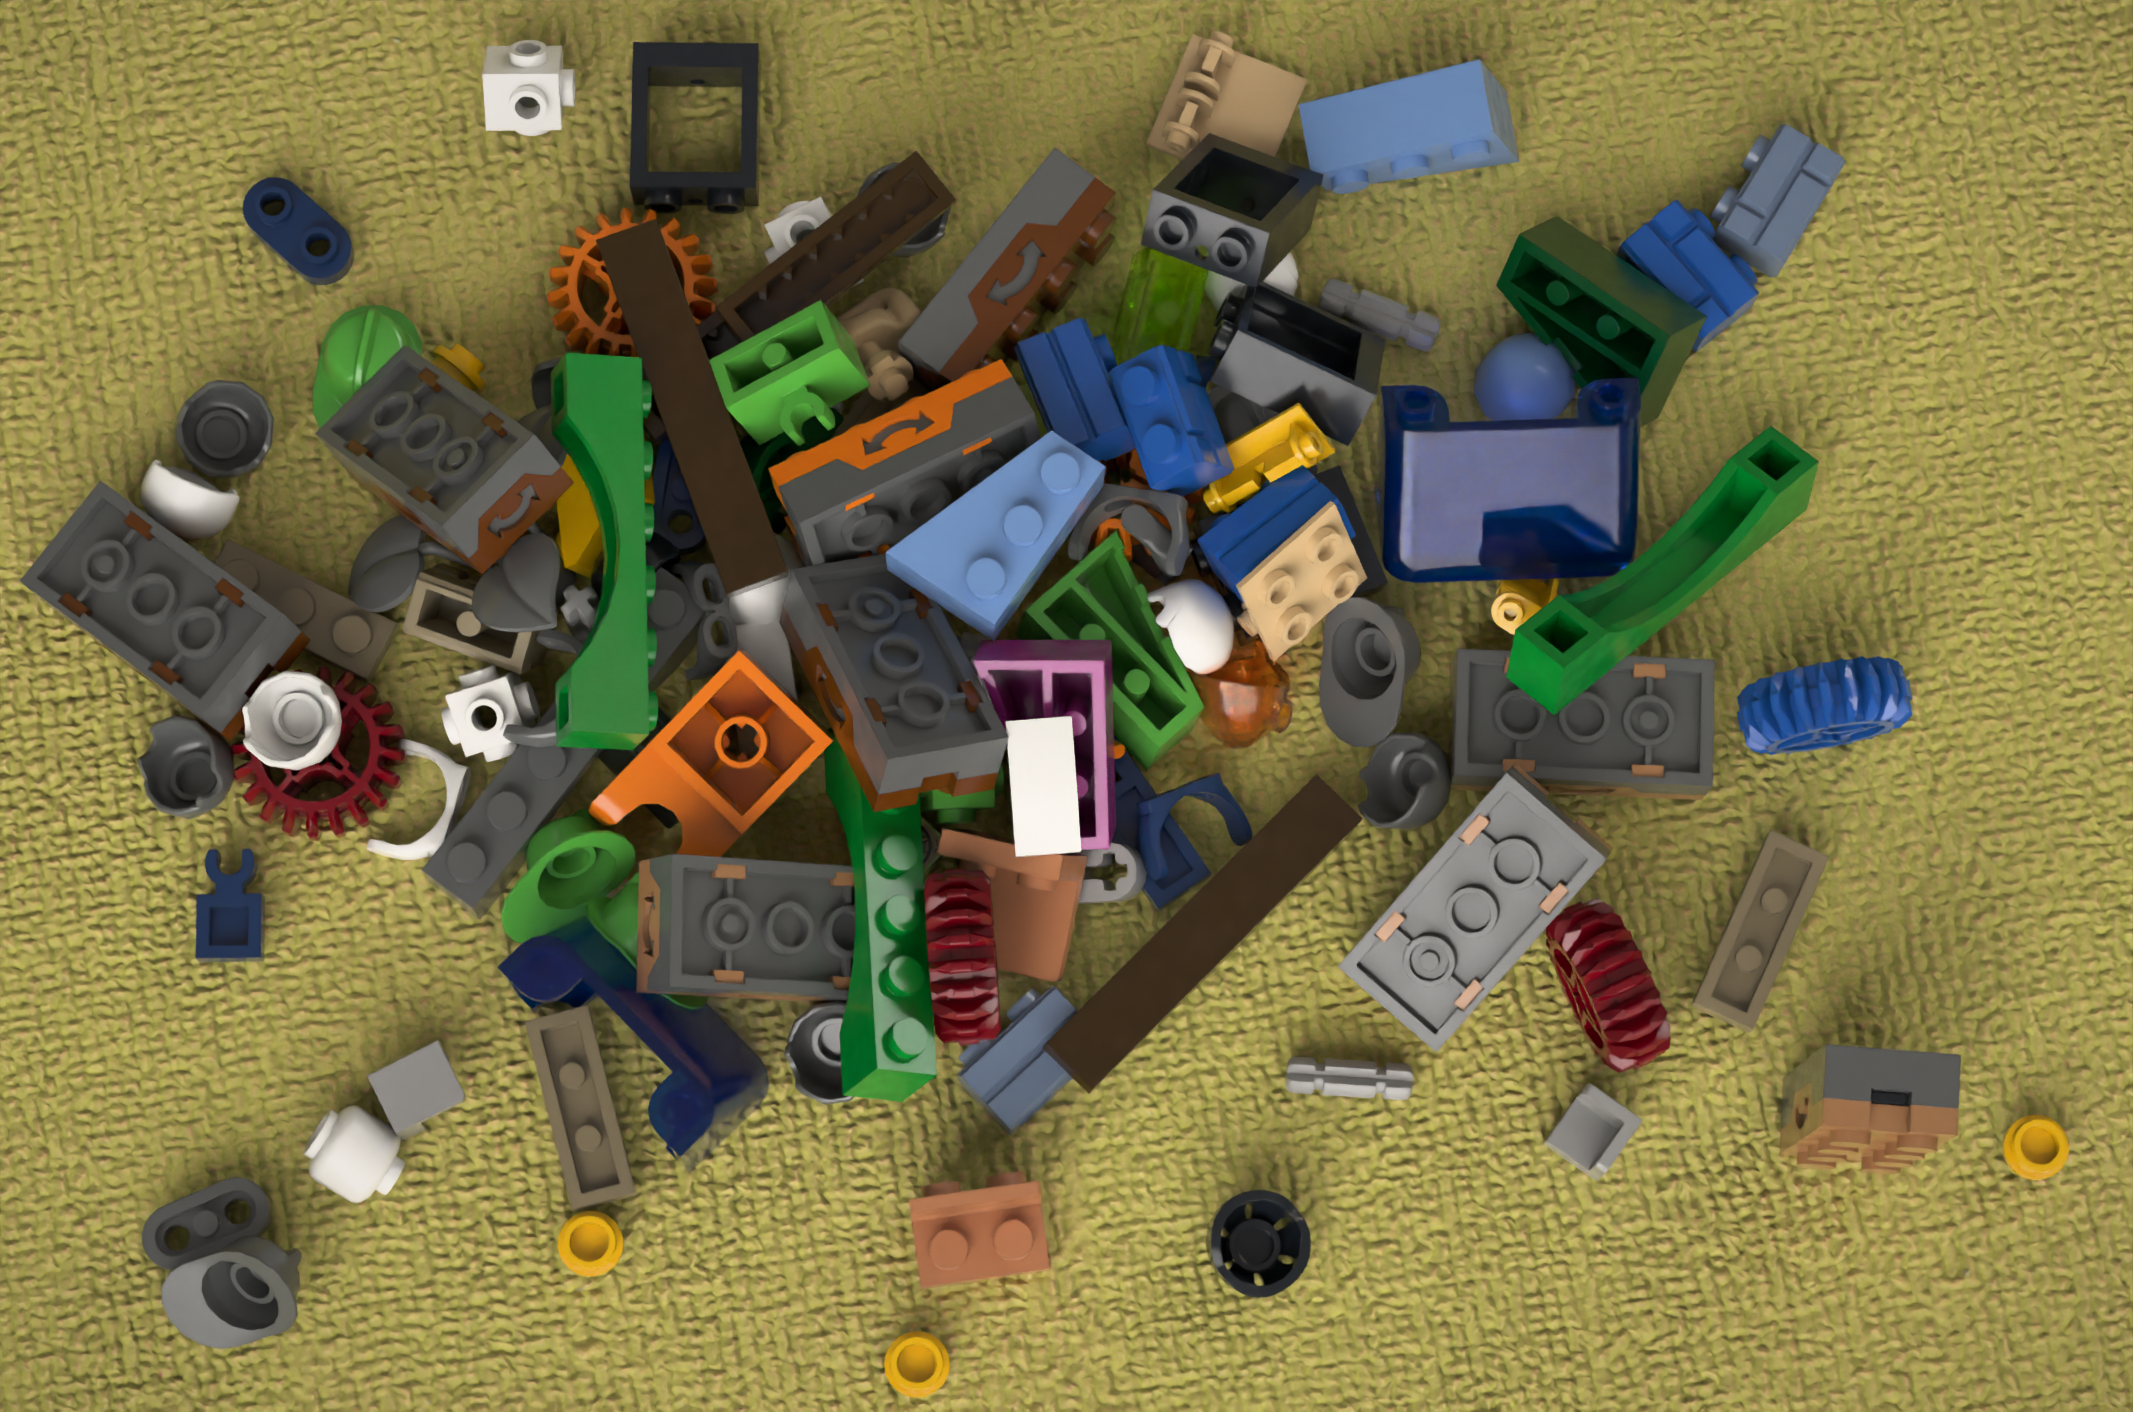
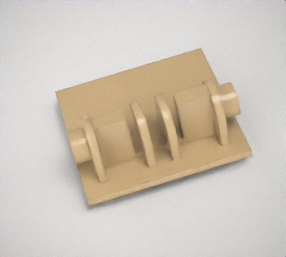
M1211 31L1208 39L1192 34L1148 137L1146 146L1183 160L1211 133L1276 157L1308 79L1232 50L1234 40L1225 33Z
M1329 501L1236 584L1244 602L1242 604L1243 612L1237 617V621L1252 637L1259 633L1269 657L1273 661L1277 660L1292 645L1301 642L1313 626L1338 604L1348 600L1357 587L1367 579L1335 503Z

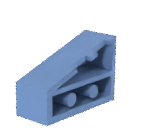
M1480 59L1298 104L1310 170L1324 175L1321 186L1325 190H1332V192L1337 194L1361 191L1373 183L1519 162L1507 92Z
M1051 430L886 551L887 570L992 641H995L1104 486L1106 466Z

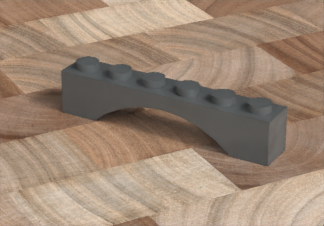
M661 566L655 573L656 585L653 601L650 605L647 604V628H653L657 637L656 659L654 665L648 667L649 691H655L673 674L698 642V629L705 617L704 610L694 602L686 585ZM556 700L535 727L544 726L556 718ZM520 745L422 869L429 883L477 919L481 920L521 869L526 860V849L534 834L551 821L603 749L556 747V745L550 747Z

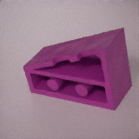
M982 640L973 662L979 678L983 679L994 710L1005 731L1006 721L1072 716L1081 849H1110L1116 829L1111 640Z

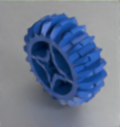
M1861 656L1847 660L1841 658L1832 662H1818L1810 666L1796 667L1786 672H1777L1771 677L1760 678L1755 683L1748 684L1737 696L1740 710L1737 712L1740 732H1744L1746 745L1752 751L1760 754L1775 755L1786 753L1789 755L1796 752H1808L1853 744V742L1873 739L1874 736L1890 733L1893 729L1900 728L1912 716L1910 700L1913 698L1909 680H1906L1903 666L1898 661L1880 656L1872 658Z

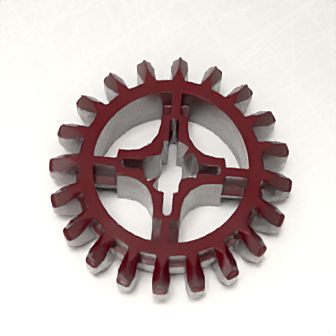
M319 667L316 677L323 680L334 690L340 709H342L340 736L334 749L331 751L332 758L341 770L335 768L328 761L323 765L317 763L315 766H308L300 770L284 769L287 777L277 788L272 780L269 766L247 750L243 741L231 745L234 757L250 760L234 769V778L238 783L254 782L243 794L246 803L249 806H253L266 801L259 814L266 824L275 822L285 813L282 820V831L289 836H294L303 820H306L307 836L313 841L320 840L323 834V822H330V827L337 838L346 836L347 828L343 818L353 815L357 824L362 828L368 826L370 820L362 808L371 802L377 809L385 811L389 807V802L378 791L379 787L382 785L391 789H399L402 784L400 776L386 769V766H399L407 762V754L404 750L397 747H388L405 737L404 730L400 724L384 725L395 714L391 703L386 701L372 706L378 695V690L372 683L362 686L354 694L356 677L349 671H345L340 676L336 686L333 687L331 672L327 667ZM301 669L295 670L296 672H303ZM360 720L366 725L370 739L369 759L363 774L355 770L345 757L346 749L354 738L351 730ZM243 725L242 728L239 730L244 735L245 725ZM324 781L335 782L345 789L348 788L341 795L324 801L296 799L301 791L307 794L315 785Z
M966 868L946 869L944 873L930 874L924 884L930 991L935 1034L943 1043H959V1045L979 1044V1041L996 1039L1001 1030L990 879L983 870L967 871Z
M1597 898L1583 904L1580 901L1563 909V912L1557 915L1546 927V945L1551 953L1550 961L1557 973L1556 978L1561 984L1565 997L1583 1030L1585 1038L1590 1041L1595 1054L1601 1057L1603 1064L1618 1073L1631 1068L1636 1070L1653 1062L1657 1056L1665 1053L1670 1047V1026L1666 1020L1667 1011L1660 999L1661 993L1655 986L1652 972L1648 969L1643 959L1642 951L1636 946L1631 931L1625 928L1621 916L1617 915L1610 905Z

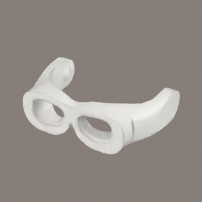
M401 739L397 748L404 750L407 755L430 759L442 770L447 787L446 808L437 824L417 841L406 845H394L384 840L369 839L366 849L400 860L432 857L457 826V812L461 810L468 793L471 781V768L459 765L448 755L431 746Z

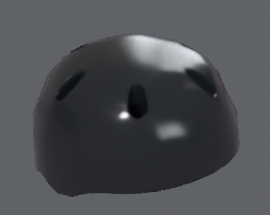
M1252 1190L1230 1198L1216 1210L1208 1224L1206 1250L1212 1267L1227 1285L1249 1297H1268L1280 1293L1291 1286L1303 1273L1310 1257V1231L1303 1216L1286 1197L1271 1191ZM1247 1204L1251 1205L1250 1219H1247L1245 1215ZM1280 1219L1286 1220L1285 1227L1276 1231L1273 1226ZM1222 1229L1227 1233L1226 1237L1221 1236ZM1279 1255L1288 1256L1291 1259V1263L1285 1264L1277 1258ZM1227 1261L1231 1263L1229 1269H1227L1224 1264ZM1255 1273L1258 1274L1261 1280V1286H1257L1254 1282Z

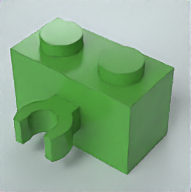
M821 300L709 360L726 409L759 445L785 432L797 446H801L805 443L801 428L806 420L816 416L829 431L835 427V416L830 407L871 386L853 338Z

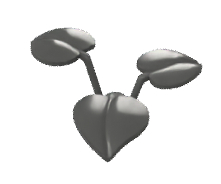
M551 404L539 408L518 420V423L538 437L562 467L567 453L552 435ZM400 515L391 518L379 526L361 547L351 570L348 586L349 599L369 612H382L398 606L414 590L419 573L424 571V556L437 555L472 569L474 568L442 544L433 541L424 542L426 532ZM537 521L528 528L529 535L518 538L511 545L507 554L497 560L496 564L493 563L484 572L485 574L480 578L474 589L472 598L473 614L479 622L489 628L506 632H530L557 627L555 604L561 603L565 599L563 591L568 586L575 584L576 572L564 568V561L559 554L557 544L550 534L541 529Z

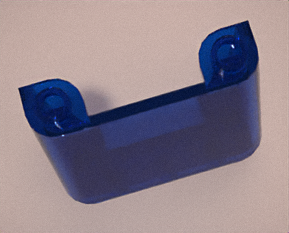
M1638 378L1602 379L1584 386L1578 394L1577 418L1450 422L1449 409L1445 398L1429 387L1419 385L1381 386L1374 493L1381 558L1385 569L1393 577L1404 582L1427 583L1608 577L1617 574L1631 564L1635 558L1638 530L1641 396Z
M587 914L530 938L497 967L510 988L533 1012L542 1004L551 1002L565 1003L573 1008L588 1005L599 995L664 1062L672 1073L652 1094L648 1107L649 1119L657 1134L668 1144L665 1147L666 1150L688 1173L694 1170L745 1121L767 1096L769 1078L765 1065L760 1057L707 1003L700 1009H689L675 1004L661 994L637 993V970L620 950L608 942L587 918Z

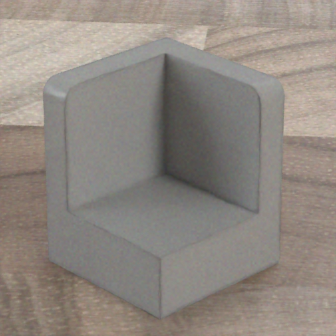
M438 1040L367 1076L395 1134L400 1136L402 1141L426 1130L423 1124L424 1121L462 1103L466 1098L449 1063L450 1059Z
M1588 1083L1578 1093L1543 1144L1597 1181L1608 1171L1643 1120L1600 1089Z

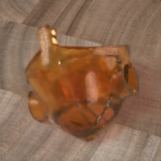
M1260 636L1253 642L1254 656L1229 660L1222 668L1209 674H1198L1190 668L1186 669L1205 707L1200 715L1201 721L1212 733V736L1223 743L1222 746L1232 750L1248 748L1264 738L1270 731L1284 732L1292 719V703L1287 699L1290 691L1289 675L1280 664L1269 657Z

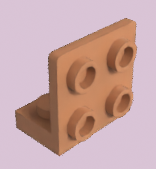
M943 828L937 854L958 858L957 868H966L967 871L983 870L990 879L997 968L1051 982L1061 981L1064 975L1088 856L1066 853L1015 857L1014 839L970 829Z
M1025 1172L992 1175L986 1177V1188L962 1192L959 1181L925 1185L920 1187L921 1198L909 1200L921 1290L1050 1271L1041 1209V1183L1039 1180L1026 1182Z

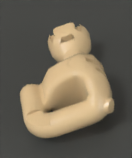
M897 288L882 289L873 293L837 318L854 340L871 385L867 387L868 392L875 399L881 401L885 397L889 401H893L908 391L910 388L908 381L911 379L913 381L914 375L911 363L898 354V342L922 311L903 291Z

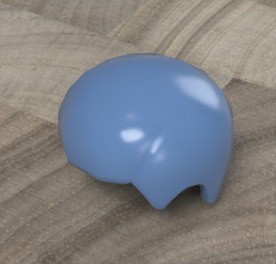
M1536 333L1515 334L1501 340L1490 349L1476 368L1474 394L1484 415L1505 429L1517 431L1525 427L1546 425L1553 421L1555 417L1560 416L1575 397L1576 382L1571 376L1576 371L1553 343L1545 346Z

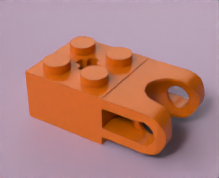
M741 648L591 803L588 813L601 825L610 826L617 824L627 813L641 804H660L673 811L682 825V845L676 854L721 857L833 742L835 736L749 653ZM737 724L741 730L746 724L752 726L758 732L754 738V743L759 748V751L753 756H749L745 750L739 757L732 754L727 748L733 739L727 731L729 726Z

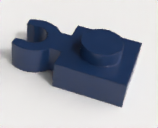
M209 849L205 858V869L210 879L216 884V894H197L196 959L199 962L264 961L265 897L262 893L246 894L247 886L252 883L257 874L258 863L256 856L251 849H243L240 870L235 874L227 875L221 872V854L217 849Z

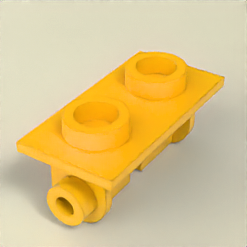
M1297 403L1226 444L1235 470L1223 478L1210 483V488L1203 491V499L1213 513L1221 510L1230 513L1236 510L1237 505L1247 502L1258 494L1261 486L1267 480L1271 483L1301 465L1306 469L1310 468L1317 462L1335 453V448L1302 405Z
M1512 568L1505 571L1498 580L1496 596L1491 609L1494 622L1502 629L1514 635L1515 629L1559 595L1557 591L1561 573L1555 570L1548 583L1521 568Z

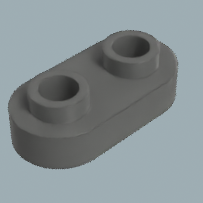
M238 1177L225 1179L154 1211L147 1219L143 1228V1248L151 1261L166 1270L172 1271L187 1261L219 1251L240 1237H261L270 1225L272 1205L266 1192L253 1181ZM238 1201L247 1202L251 1209L248 1220L242 1224H232L228 1216L230 1207ZM176 1228H186L190 1234L188 1245L179 1251L171 1250L168 1245L169 1234Z

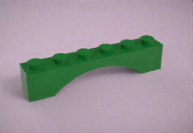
M566 352L551 371L552 435L570 456L589 490L600 524L604 556L602 592L592 629L576 659L555 683L556 747L633 750L649 735V731L655 729L657 723V694L648 689V667H652L656 659L657 637L653 628H647V604L650 605L653 601L656 578L654 567L646 565V542H650L653 535L654 509L651 503H645L644 480H648L652 472L653 448L650 441L643 440V418H647L650 413L652 389L650 381L642 380V358Z
M1769 426L1729 458L1690 509L1639 558L1614 576L1592 588L1574 594L1558 595L1515 629L1506 678L1550 713L1556 715L1805 512L1808 507L1819 461L1774 427Z
M830 727L828 731L835 738L824 750L826 794L834 804L845 830L852 861L855 889L853 966L847 1004L839 1033L842 1092L844 1096L903 1102L937 1076L927 949L920 800L918 795L917 802L914 805L874 812L832 727Z

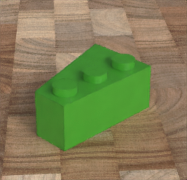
M1114 531L1025 610L1015 636L1019 640H1111L1114 735L1125 746V749L1148 771L1192 731L1205 707L1179 655L1174 649L1170 637H1165L1161 627L1157 624L1156 617L1147 599L1148 593L1143 583H1138L1123 553L1125 547L1117 531Z

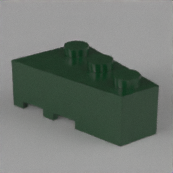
M1558 216L1518 235L1496 284L1498 289L1545 346L1553 343L1561 351L1564 358L1576 371L1571 376L1583 392L1591 389L1614 417L1609 423L1621 438L1659 417L1707 318L1705 314Z

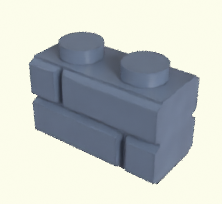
M1780 124L1771 140L1760 134L1741 166L1751 172L1740 191L1730 185L1728 186L1710 218L1720 223L1713 241L1726 252L1740 256L1750 266L1771 278H1776L1846 161L1839 154L1820 143L1812 142L1811 138L1787 124Z
M1053 985L1042 996L1034 988L1028 991L1006 1013V1016L1013 1023L996 1039L979 1041V1044H971L958 1058L965 1065L957 1074L958 1081L1010 1136L1073 1079L1043 1049V1046L1077 1013L1074 1006Z

